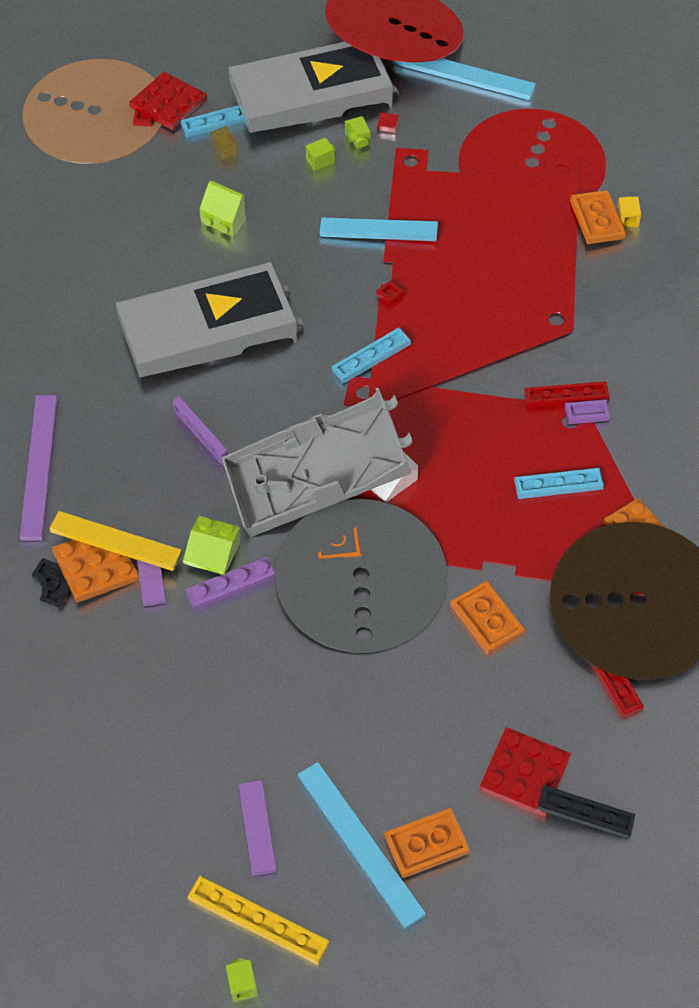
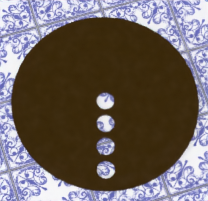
M623 522L606 525L585 534L563 554L556 566L551 581V609L561 635L581 658L610 674L641 680L669 677L681 673L699 662V547L692 541L662 526L641 522ZM634 592H641L646 596V603L642 606H635L630 601V595ZM611 593H619L623 596L624 603L619 607H613L608 603L607 597ZM589 594H597L601 598V605L591 608L586 605L585 597ZM566 595H574L578 598L579 605L574 609L566 608L562 603V599Z

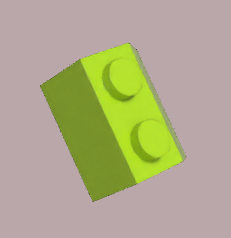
M210 181L200 206L201 222L234 237L246 222L244 195L214 181Z
M199 516L191 530L183 564L225 575L240 546V527Z

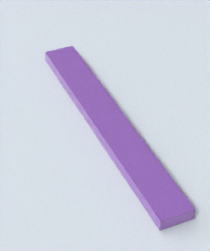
M36 395L20 531L21 541H43L57 395Z

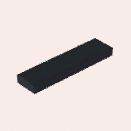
M543 785L537 810L627 839L631 837L636 815Z

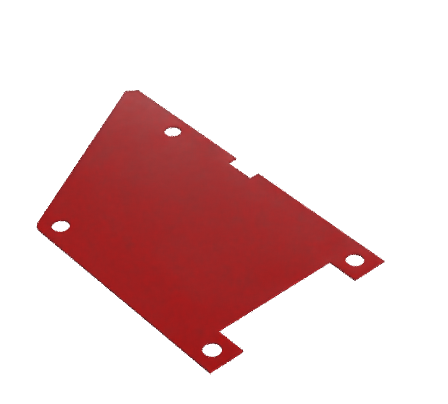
M395 149L388 220L438 222L437 240L386 239L383 262L393 263L391 281L404 291V296L391 306H388L379 298L375 341L400 328L411 340V345L372 367L369 398L375 394L376 388H378L384 401L391 400L393 395H395L397 400L557 339L573 331L578 220L570 198L571 195H576L579 191V158L546 157V174L544 178L427 171V149ZM408 156H413L418 159V163L415 166H407L403 160ZM559 165H565L570 169V172L567 175H559L555 172V168ZM552 314H560L564 317V322L561 325H553L549 322L548 318Z
M356 376L349 380L343 405L353 406L366 400L359 398L356 392L360 387L370 388L371 378ZM429 387L397 399L398 405L394 409L389 410L398 437L404 438L410 433L412 444L403 448V452L418 465V480L386 503L412 514L430 530L442 549L447 566L482 571L483 562L516 566L515 576L552 581L558 562L573 543L585 534L606 526L604 524L606 517L635 500L595 423H579L575 428L565 427L562 423V419L566 416L564 405L527 408L526 400ZM600 468L604 485L603 490L518 499L514 482L515 477ZM372 490L355 496V499L384 502ZM634 592V593H632V594L644 595V594L641 593V592Z

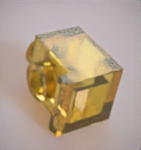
M228 126L210 132L211 145L221 160L238 154L237 142L229 132Z

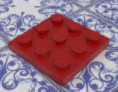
M163 71L129 101V106L134 110H141L145 116L148 117L150 115L154 121L174 130L181 124V120L190 116L207 100V93Z
M506 727L481 781L479 790L546 817V812L537 810L543 785L558 789L572 753Z

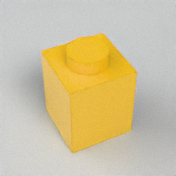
M619 197L617 213L623 228L639 227L641 209L638 197Z

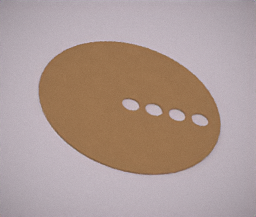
M89 59L62 66L43 77L28 94L22 113L26 133L42 151L69 162L101 163L127 156L146 145L162 126V124L154 120L152 127L133 126L135 110L129 106V101L149 85L154 78L133 64L112 59ZM41 93H49L51 95L50 100L46 102L39 101L37 97ZM58 97H65L68 100L67 104L63 106L55 105L54 101ZM75 101H81L84 103V108L73 110L71 104ZM97 105L101 107V112L92 115L88 113V108Z

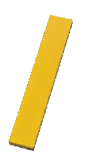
M58 511L50 526V532L171 571H174L182 554L181 549Z
M202 876L198 877L187 896L189 900L317 965H319L330 944V940Z

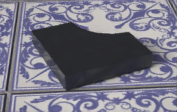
M42 558L31 574L32 578L39 582L42 587V595L39 601L40 604L60 612L72 592L59 564Z

